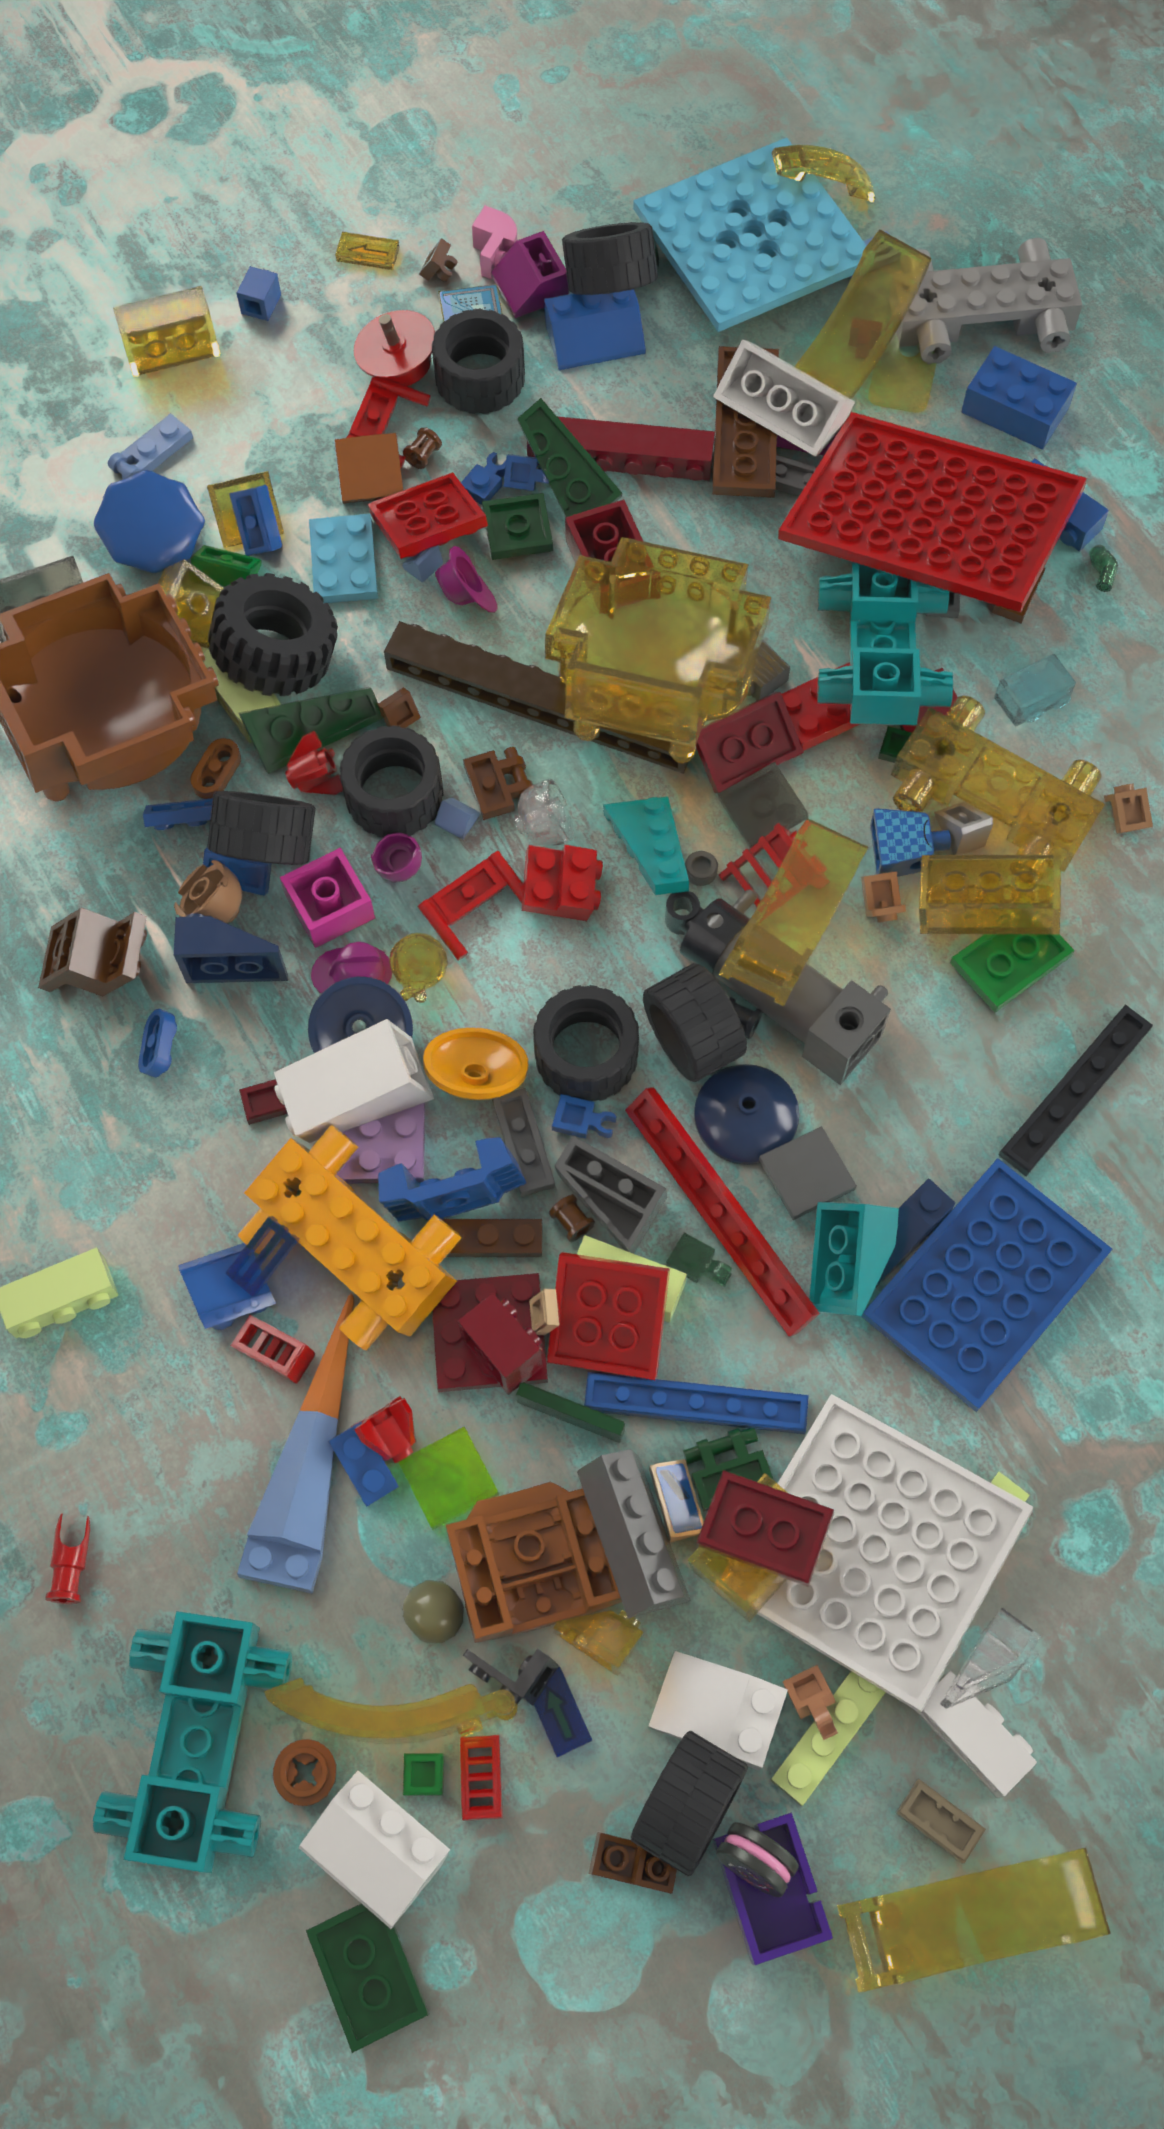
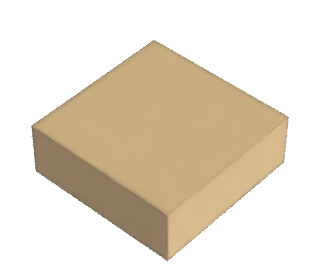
M543 1289L529 1301L532 1329L537 1335H546L559 1326L556 1289Z

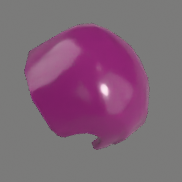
M403 833L388 834L377 843L373 854H371V860L375 871L382 878L394 883L403 882L416 875L420 869L422 851L414 837Z

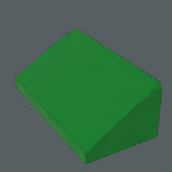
M203 545L191 557L190 576L195 580L226 587L241 577L245 580L246 576L257 574L262 560Z

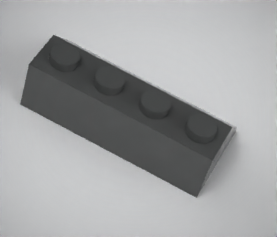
M631 1449L604 1454L579 1469L577 1473L628 1619L691 1601L639 1456Z

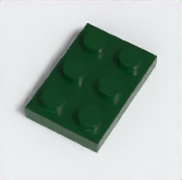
M361 1903L306 1930L352 2053L429 2015L395 1925L390 1929Z

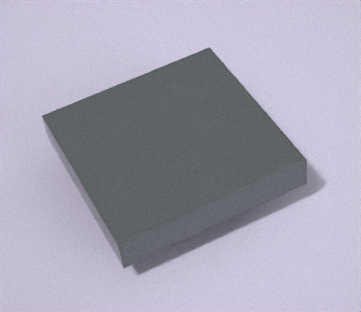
M822 1126L759 1157L763 1169L792 1220L816 1210L818 1202H832L856 1190L857 1187Z

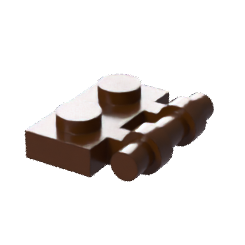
M516 747L505 749L506 759L499 761L494 750L463 759L464 769L483 820L515 811L513 799L516 798L522 800L525 808H532L537 803L534 797V785L531 780L527 779L524 771L526 769L525 761L522 756L518 755ZM504 775H512L515 783L507 785Z

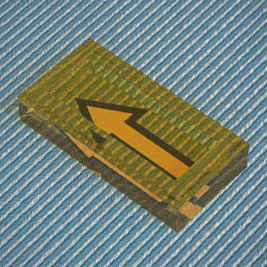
M342 232L335 253L336 261L393 270L400 249L399 240Z

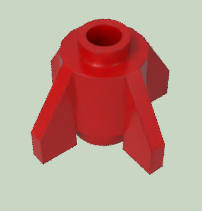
M312 731L301 738L288 761V770L285 771L286 778L293 789L298 788L301 792L336 795L342 792L343 788L339 773L331 776V774L337 772L333 760L335 752L332 748L329 750L326 748L318 750V748L322 747V743L315 731Z
M401 1396L395 1398L369 1417L360 1420L362 1424L354 1429L361 1442L381 1455L384 1461L392 1458L393 1462L397 1463L414 1452L411 1448L416 1442L412 1409L406 1399H402Z

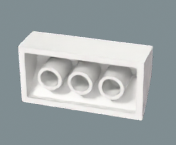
M743 339L713 396L815 457L821 453L840 431L855 404V401L754 343Z

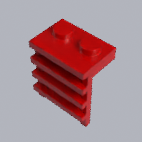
M777 823L774 826V830L765 837L761 836L758 839L759 842L752 848L745 849L742 852L743 855L736 861L729 862L726 865L727 868L718 874L723 881L733 874L745 891L752 890L755 892L757 899L754 901V904L760 911V914L753 919L757 927L809 885L821 891L829 884V881L823 875L827 871L826 867L816 855L812 858L805 850L808 843L797 830L794 832L789 831L780 823ZM763 849H765L793 887L784 895L755 857ZM747 862L751 864L776 899L768 908L739 869Z

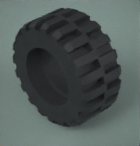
M257 573L246 576L245 580L241 577L231 582V585H227L220 592V596L216 599L208 633V643L210 645V654L216 660V665L223 673H228L230 680L236 684L238 682L242 683L245 689L252 692L255 689L262 691V695L271 696L273 693H277L282 697L289 696L292 692H295L296 695L308 690V687L316 686L321 681V678L326 675L338 636V625L328 603H323V597L316 591L314 593L310 591L308 585L302 582L300 584L293 582V578L287 576L279 578L271 573L258 576ZM257 630L273 631L287 637L289 640L271 638Z

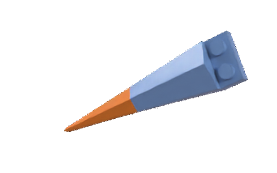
M352 1293L347 1297L247 1533V1542L237 1572L239 1578L313 1594L323 1558L334 1450L328 1441L337 1435L349 1338L342 1333L339 1326L353 1311L354 1297Z

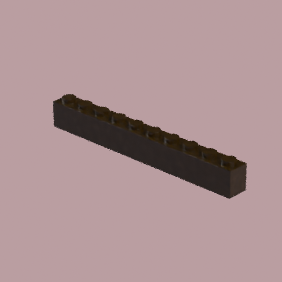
M399 621L384 650L387 670L684 774L696 747L690 732L698 729L699 725L694 724L687 718H677L663 713L658 708L636 704L623 696H613L595 686H585L573 682L566 676H556L547 673L537 666L524 665L513 661L506 655H496L484 651L477 645H467L454 640L448 635H438L427 631L417 624L410 625Z

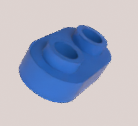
M162 1009L154 1010L148 1017L144 1027L138 1068L141 1073L154 1078L165 1073L172 1062L170 1053L172 1041L177 1031L175 1016L170 1012Z

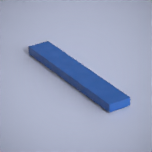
M588 1372L584 1406L607 1414L739 1428L754 1427V1429L805 1434L809 1395Z

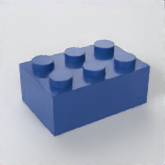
M994 346L967 387L961 413L1043 450L1068 411L1077 383Z

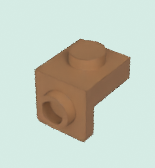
M897 871L861 877L866 917L877 916V922L898 920L897 913L906 912L905 905H901Z

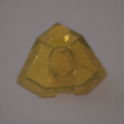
M609 1610L557 1621L553 1627V1632L616 1676H619L644 1634L638 1628L641 1622L635 1617L628 1619L626 1612L621 1610L619 1615Z

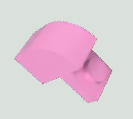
M485 205L472 225L473 248L481 250V276L492 280L491 271L517 241V227L509 215Z

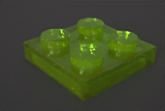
M465 1426L398 1462L432 1531L472 1510L477 1501L499 1495Z

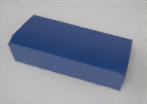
M267 485L229 493L245 555L250 556L282 548V541Z

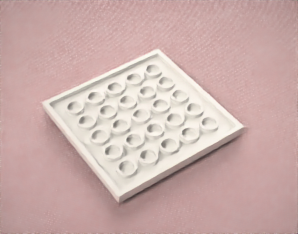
M831 1394L775 1489L834 1509V1516L809 1587L732 1559L717 1583L716 1588L921 1713L1030 1517L1033 1506Z

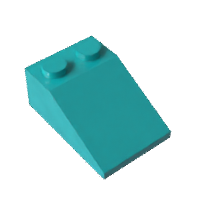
M817 1203L809 1299L819 1312L862 1316L895 1248L899 1208L855 1203Z

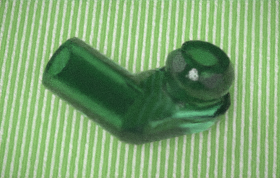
M1095 545L1089 551L1091 564L1100 574L1096 587L1102 592H1109L1116 577L1118 562L1106 550L1105 546Z

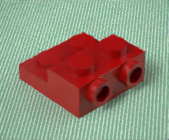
M529 845L525 856L521 911L587 922L592 912L598 910L601 901V891L595 890V880H600L603 870V861L597 860V850L564 845L562 850Z

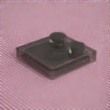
M775 762L718 793L719 801L749 848L757 844L761 836L765 837L773 831L777 823H780L789 830L809 818L807 810Z

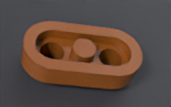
M220 738L213 741L192 772L191 785L195 794L200 798L210 799L213 798L215 792L224 791L241 762V754L238 745L233 740ZM223 757H230L227 761H220ZM207 783H214L210 787H204Z

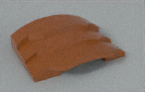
M550 1481L513 1493L479 1500L466 1520L446 1525L475 1643L548 1627L622 1602L583 1488L569 1492Z

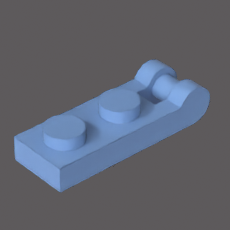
M170 413L124 451L112 454L107 463L108 467L115 473H121L122 479L143 470L153 471L193 439L192 431Z

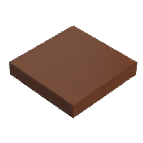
M396 433L334 439L343 504L379 500L403 491Z

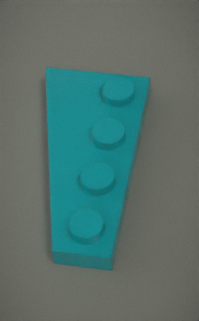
M651 797L642 800L603 804L605 818L614 825V832L618 838L623 839L628 854L637 861L639 871L655 895L689 891V879L669 797Z

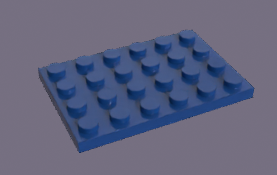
M997 1158L865 1309L861 1317L977 1412L1113 1249Z

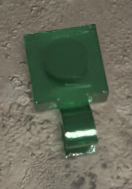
M685 1232L666 1261L667 1267L686 1273V1277L696 1283L704 1275L725 1287L732 1276V1273H730L732 1267L724 1262L712 1259L715 1255L714 1248Z

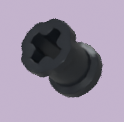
M730 997L729 999L743 1026L745 1037L751 1039L762 1017V1011L759 1009L753 1011L737 1004L735 998Z

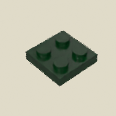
M544 493L482 501L483 512L488 523L486 530L492 560L553 551V540Z

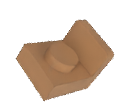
M1134 783L1113 787L1114 794L1104 795L1105 802L1111 801L1117 834L1153 827L1147 788L1135 790Z

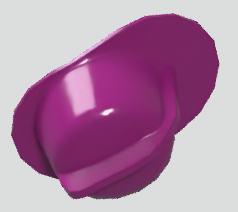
M453 546L449 551L450 559L435 572V577L444 595L454 604L463 606L476 602L484 610L495 613L498 607L494 595L477 573L467 554L461 548Z
M354 942L342 948L326 951L318 957L312 966L311 979L313 986L319 993H322L337 981L355 976L371 977L388 984L392 978L393 967L390 958L384 951L365 942Z

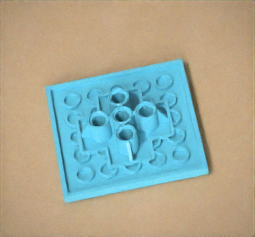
M788 138L633 200L634 211L642 222L649 223L652 226L653 237L718 332L874 266L875 256Z

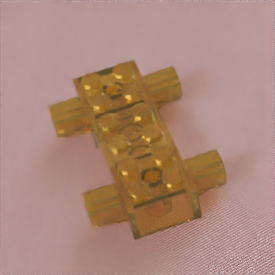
M959 696L946 716L929 707L898 754L891 772V776L902 781L893 796V802L897 809L923 812L931 798L948 807L956 796L1012 827L1006 840L1019 847L1010 862V868L1014 875L1023 878L1027 882H1037L1049 864L1065 872L1105 805L1091 796L1101 780L1100 770L1088 761L1074 760L1061 780L974 731L985 716V709L980 702L972 697Z

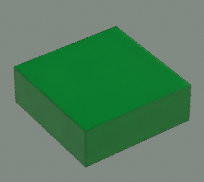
M404 1753L403 1796H443L444 1753Z

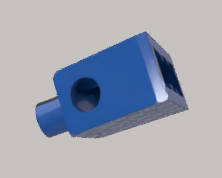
M879 808L873 811L870 829L876 874L897 871V877L927 871L931 867L934 851L950 850L951 836L949 830L931 831L929 815L925 812Z

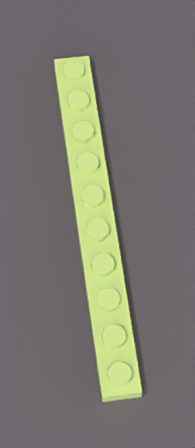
M1000 1472L990 1482L1024 1502L1030 1496ZM850 1671L833 1694L836 1703L826 1707L838 1734L823 1740L815 1721H813L770 1781L800 1806H803L886 1692Z

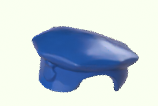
M143 470L108 485L93 524L97 534L116 563L149 573H158L191 558L199 534L204 527L205 519L184 483L166 478L150 470Z

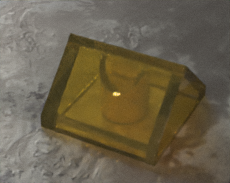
M268 471L207 485L223 548L242 544L229 493L267 485L280 535L284 534Z

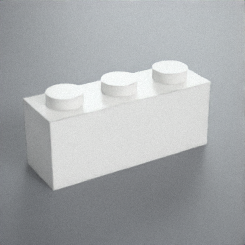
M949 1671L938 1681L922 1712L917 1713L997 1798L1005 1797L1037 1763L1031 1756L1034 1751L1029 1743L1016 1733L1012 1736L1002 1725L1005 1721L1004 1718L992 1705L987 1703L984 1706L973 1695L976 1689L966 1677L960 1673L955 1676Z

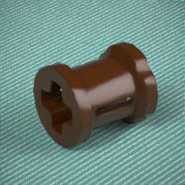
M421 427L417 432V438L414 442L403 449V456L406 457L405 460L413 467L424 469L428 464L427 459L431 454L441 448L442 441L433 430Z
M574 1194L559 1200L549 1211L550 1217L556 1218L568 1233L567 1239L569 1242H574L586 1235L595 1224L593 1218H587L577 1205V1197Z

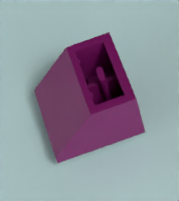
M544 231L517 240L491 271V277L515 318L545 308L544 299L569 294L566 268Z

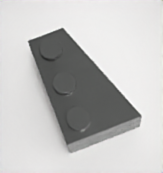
M572 1136L554 1165L558 1176L625 1251L634 1254L667 1199L666 1188L577 1137Z

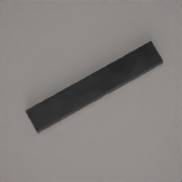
M1125 1004L1001 1149L998 1155L1027 1177L1148 1034L1153 1024Z

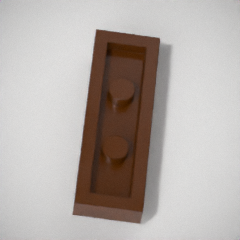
M442 1219L462 1237L446 1257H542V1219Z

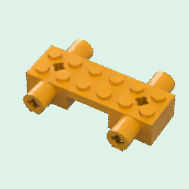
M331 1124L310 1150L290 1138L247 1188L244 1194L259 1206L260 1209L238 1233V1237L253 1251L265 1258L286 1233L290 1234L361 1299L359 1304L339 1326V1329L357 1346L367 1351L388 1325L398 1333L410 1337L448 1293L457 1280L439 1264L462 1237L435 1214L413 1240L390 1225L356 1195L350 1185L337 1175L338 1171L359 1147ZM300 1189L302 1192L297 1196V1191ZM400 1278L405 1283L401 1289L398 1288Z

